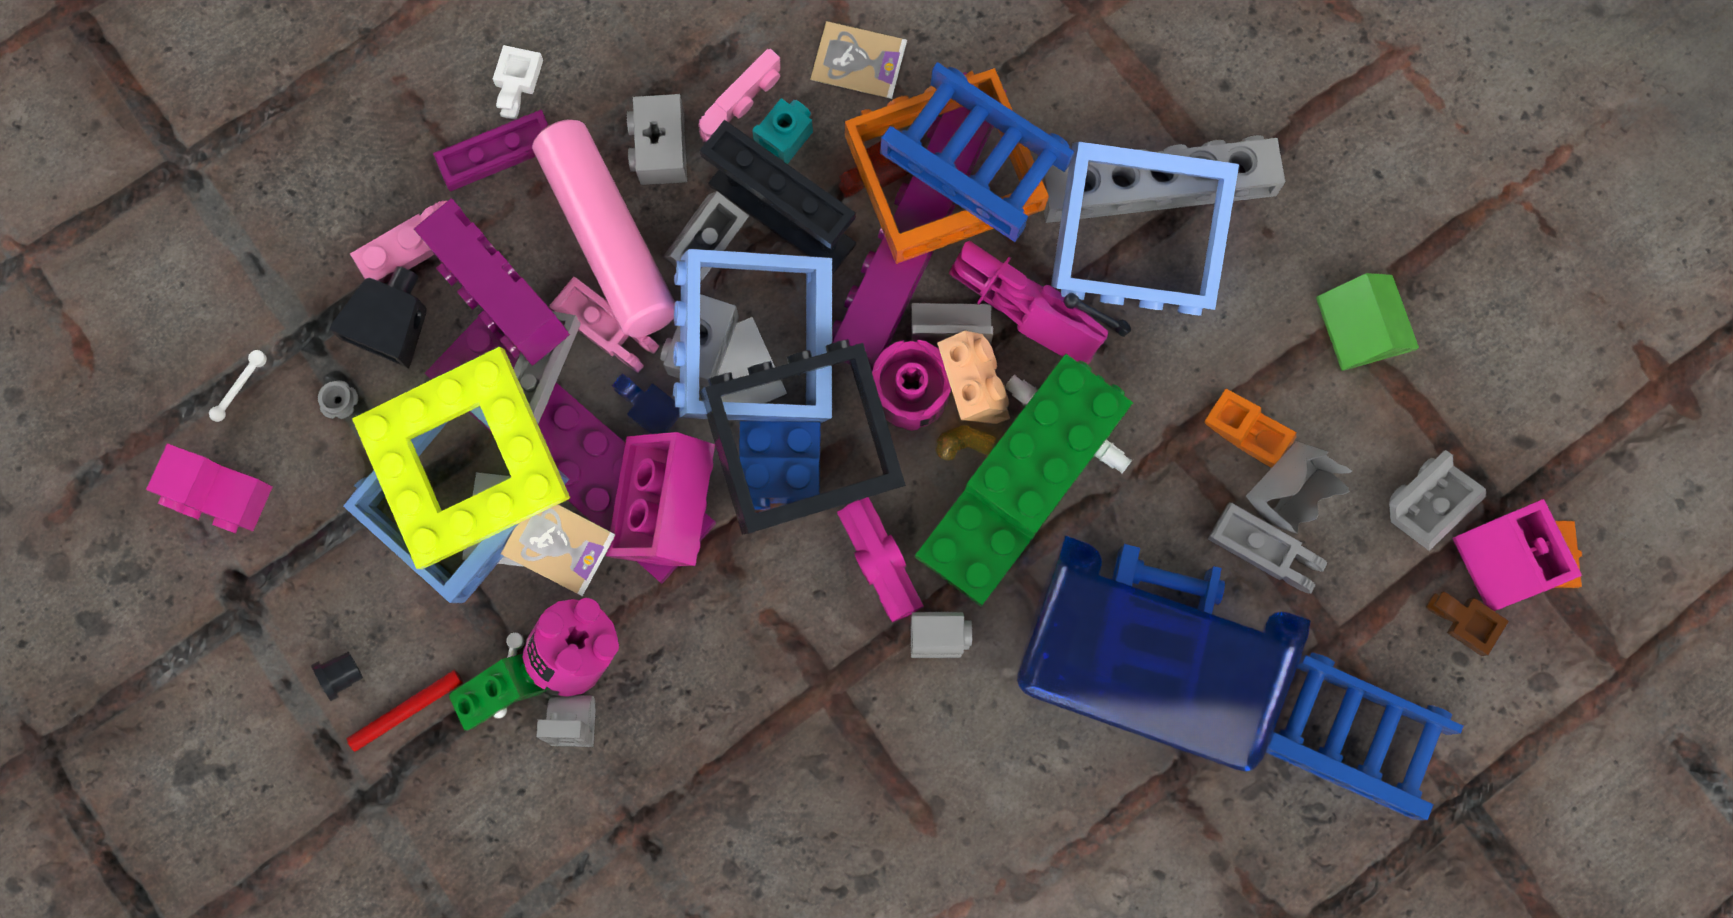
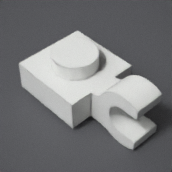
M503 45L493 76L495 86L502 88L496 103L497 108H502L501 117L516 120L520 110L521 93L533 94L543 63L541 53Z

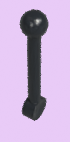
M1069 293L1064 297L1063 302L1067 308H1077L1113 327L1120 336L1125 337L1131 332L1128 322L1123 319L1117 321L1079 301V297L1076 294Z

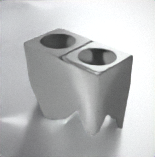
M1296 441L1246 497L1268 524L1298 534V524L1317 519L1318 502L1321 499L1330 498L1333 495H1344L1350 492L1349 488L1333 473H1351L1352 470L1337 464L1336 461L1326 455L1328 451ZM1280 498L1279 503L1274 509L1267 504L1272 499Z

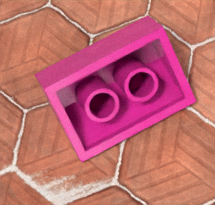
M678 432L626 437L610 532L616 535L606 552L607 557L667 566L696 565L697 554L700 549L703 516L707 507L706 498L710 474L713 469L715 444Z

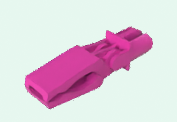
M965 242L961 252L950 268L949 274L981 296L977 304L980 305L984 300L1018 324L1017 329L1019 332L1062 357L1067 354L1077 362L1079 360L1087 364L1091 362L1100 345L1107 339L1108 330L1085 312L1077 308H1067L1063 302L1064 297L1052 286L1045 285L1043 287L1009 265L1010 257L1003 263L973 242Z

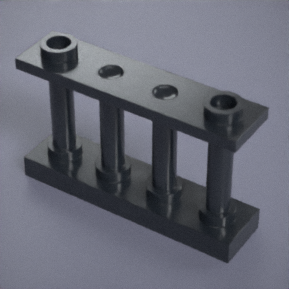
M725 119L699 150L702 158L719 169L708 182L712 189L718 191L733 204L806 256L832 258V274L836 272L856 246V241L844 234L855 220L856 212Z

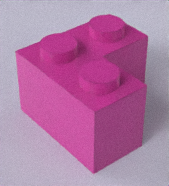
M167 443L146 490L161 496L158 504L197 520H199L202 513L215 517L212 525L236 534L239 527L254 531L273 487L259 479L226 468L206 457Z

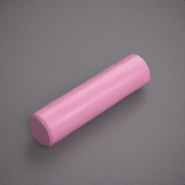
M567 119L547 126L535 138L532 149L623 334L631 337H642L662 329L674 318L675 301L586 125L578 120Z

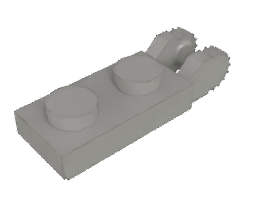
M1230 502L1226 505L1208 537V540L1276 579H1283L1287 584L1308 594L1312 593L1315 584L1308 577L1289 568L1294 558L1315 571L1323 572L1327 565L1323 558L1301 546L1302 542Z

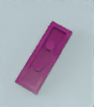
M542 109L433 153L449 191L451 192L536 157L532 149L534 140L543 129L549 126Z

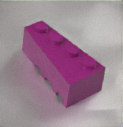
M452 198L413 228L440 260L441 264L436 269L451 286L459 282L462 287L456 292L472 310L478 305L483 311L478 314V317L493 334L499 329L504 333V336L499 341L515 359L522 354L533 366L570 335L550 308L527 282L518 275L503 255L493 247L480 229L473 222H470Z

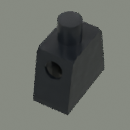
M397 266L388 285L372 278L364 279L331 324L329 330L344 342L409 369L427 310L418 298L410 295L419 276L406 268Z

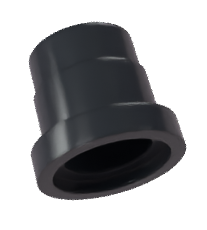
M349 651L323 664L318 661L311 665L315 676L330 701L337 699L339 692L363 679Z

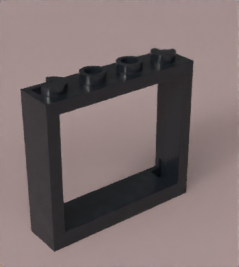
M849 339L838 341L825 346L827 353L812 357L810 350L799 352L786 357L788 364L774 368L771 361L748 367L749 375L733 379L732 372L717 375L708 379L710 386L704 387L699 391L707 412L706 416L742 535L906 486L863 343L850 346ZM850 361L883 475L756 513L721 397Z

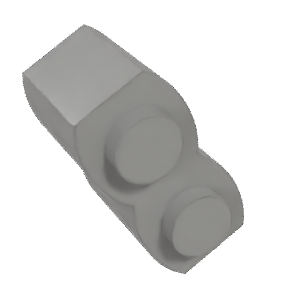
M912 612L910 625L911 658H961L964 650H969L970 646H972V621L964 620L963 612Z

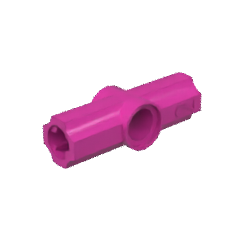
M869 497L857 500L838 511L837 515L856 550L854 552L855 558L869 585L873 584L891 622L901 620L911 615L912 612L923 608L924 606L905 570L907 567L905 560L892 535H887Z

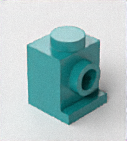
M781 98L760 125H756L753 128L754 141L788 164L813 133L812 119L809 118L811 112L797 100H792L789 104ZM783 121L790 124L787 128L780 127Z

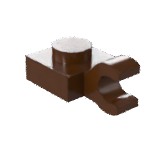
M1444 591L1440 595L1434 593L1426 605V608L1435 615L1453 622L1447 633L1480 656L1489 655L1509 622L1475 598L1467 599L1463 605Z

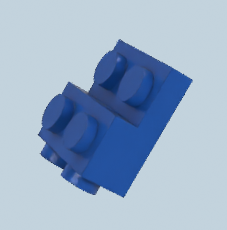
M740 421L739 459L755 510L770 509V503L788 504L820 494V422Z

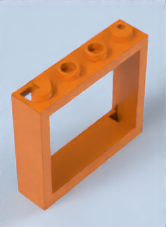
M995 68L975 75L971 71L965 75L970 84L1012 110ZM933 86L927 88L923 94L912 98L908 96L895 98L884 108L875 111L870 109L861 110L860 116L845 121V138L896 264L994 229L967 210L901 234L899 233L863 142L884 135L890 126L897 130L910 126L937 90ZM950 99L940 114L963 106ZM998 129L1000 136L1002 138L1005 133ZM1018 142L1009 157L1018 179L1021 181L1033 165L1034 160L1030 150ZM1042 180L1022 207L1024 214L1028 216L1045 210L1049 195ZM1011 194L1005 195V196L1000 197V198H1002V199H1003L1004 197L1009 198Z

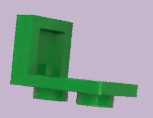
M523 654L501 659L451 692L449 698L464 730L467 731L477 727L512 703L541 695L550 688L546 687L544 690L535 684L526 672Z

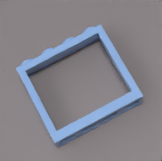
M1085 142L1072 143L1074 154L1068 169L1051 286L1061 289L1062 297L1069 293H1074L1081 300H1084L1085 292L1101 294L1100 302L1123 305L1124 298L1139 299V307L1163 310V304L1169 303L1179 305L1178 312L1185 314L1202 315L1203 308L1215 310L1239 164ZM1088 162L1218 180L1200 295L1071 278Z
M688 249L681 257V261H676L674 282L675 285H681V301L675 302L674 324L675 326H680V342H675L673 362L674 366H680V383L675 382L673 396H675V407H679V418L707 419L704 402L699 401L700 267L806 273V351L810 350L812 357L827 353L825 346L832 344V258ZM832 366L806 373V405L723 402L727 419L820 423L831 419Z

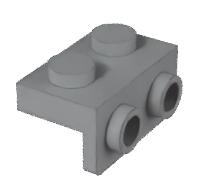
M1445 450L1436 459H1428L1420 468L1418 476L1408 486L1405 484L1401 485L1392 494L1389 501L1391 523L1430 551L1486 497V489L1453 466V455Z

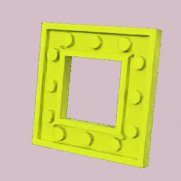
M501 347L491 350L352 418L416 569L427 568L570 499L506 351ZM481 406L511 478L442 511L411 439Z

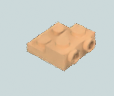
M963 331L938 342L937 344L961 420L998 424L1010 419L1007 410L1009 406L1008 395L1001 379L995 372L997 361L993 349L983 334Z

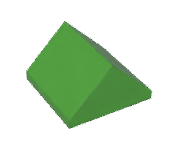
M1366 273L1316 297L1341 371L1419 349L1393 275Z

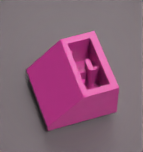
M1544 499L1452 538L1484 605L1493 611L1582 576Z

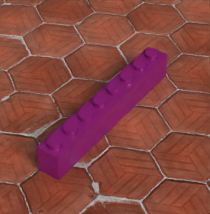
M960 107L944 113L942 118L937 116L927 133V138L931 139L927 150L933 154L936 152L941 153L971 111L965 107ZM984 120L954 162L955 168L968 177L971 175L994 128L993 125ZM913 176L910 184L903 182L897 193L894 204L898 208L893 218L901 234L952 215L957 204ZM880 228L878 238L882 241L877 251L873 252L870 250L863 263L861 272L865 276L860 286L853 285L847 295L844 307L849 309L843 321L836 320L832 326V343L849 339L850 346L860 343L864 344L871 371H873V365L881 352L889 346L935 251L933 250L896 264L882 228Z

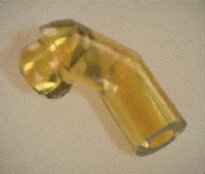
M962 425L942 432L937 438L938 445L935 451L938 457L948 461L955 458L957 451L967 447L989 455L996 437L970 426Z

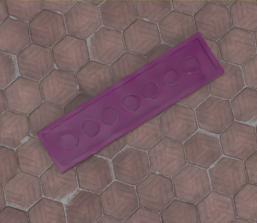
M477 317L424 374L432 380L498 347L505 349L513 369L519 356L515 359L499 341L503 335L498 331L493 334L483 321ZM555 383L538 426L556 467L569 478L565 484L570 499L567 501L591 522L610 531L625 442L559 384ZM468 412L489 432H491V429L488 428L481 420H479L472 412ZM706 513L703 516L700 541L716 525V522ZM636 561L661 584L678 567Z

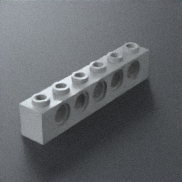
M1256 135L1236 143L1226 144L1224 140H1214L1205 143L1201 147L1187 148L1186 145L1179 144L1169 146L1164 151L1156 152L1242 165L1246 173L1237 174L1233 201L1277 196L1285 184L1278 138L1264 139L1263 136ZM1088 162L1085 182L1091 186L1092 190L1083 193L1080 219L1215 203L1218 180L1162 172L1168 177L1169 181L1158 182L1152 177L1151 173L1159 171ZM1052 165L1042 179L1049 195L1044 210L1046 223L1061 221L1069 167L1063 172ZM1116 176L1125 177L1130 182V186H1118L1112 178Z

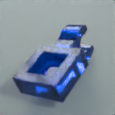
M623 373L613 383L614 391L633 405L627 413L628 417L649 434L667 433L678 420L679 407H675V400L653 383L644 392Z

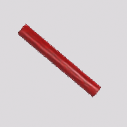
M455 669L347 737L346 740L354 752L363 748L463 684L462 678Z

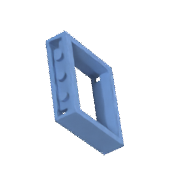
M481 406L470 411L490 428ZM448 422L411 439L418 457ZM558 469L565 485L569 478ZM374 470L368 477L362 478L354 485L357 489L344 504V507L449 603L466 602L504 557L501 555V552L514 528L518 525L516 524L481 541L456 572L451 575L438 562L424 569H416L399 527L376 507L385 497V494Z

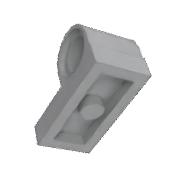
M550 695L546 720H538L536 737L551 746L594 747L596 711L594 696L574 695L565 697Z

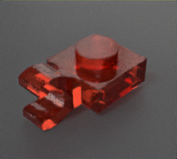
M880 141L867 148L866 151L880 186L884 188L908 175L909 172L880 154ZM857 167L839 176L841 183L838 186L846 198L855 195L865 187Z

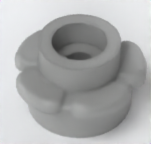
M345 381L329 382L320 389L318 394L320 410L326 417L331 419L335 417L339 419L347 418L354 412L353 407L358 403V394ZM337 397L342 398V401L339 404L335 403V399Z

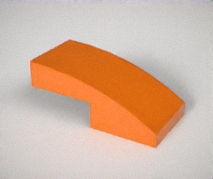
M1228 389L1224 390L1205 419V424L1270 468L1289 450L1297 435V432L1262 414L1260 406Z

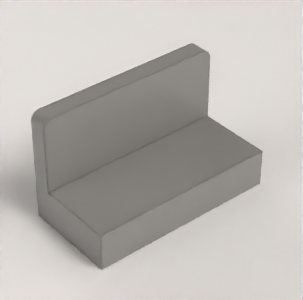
M912 303L911 341H927L933 346H938L937 343L963 331L983 334L991 345L993 326H991L990 304Z

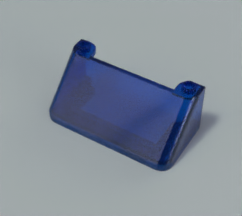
M1065 535L1039 598L1017 672L1019 688L1032 698L1240 771H1250L1256 768L1268 749L1307 642L1311 620L1287 612H1277L1268 618L1263 632L1099 575L1102 566V558L1099 552L1092 545Z

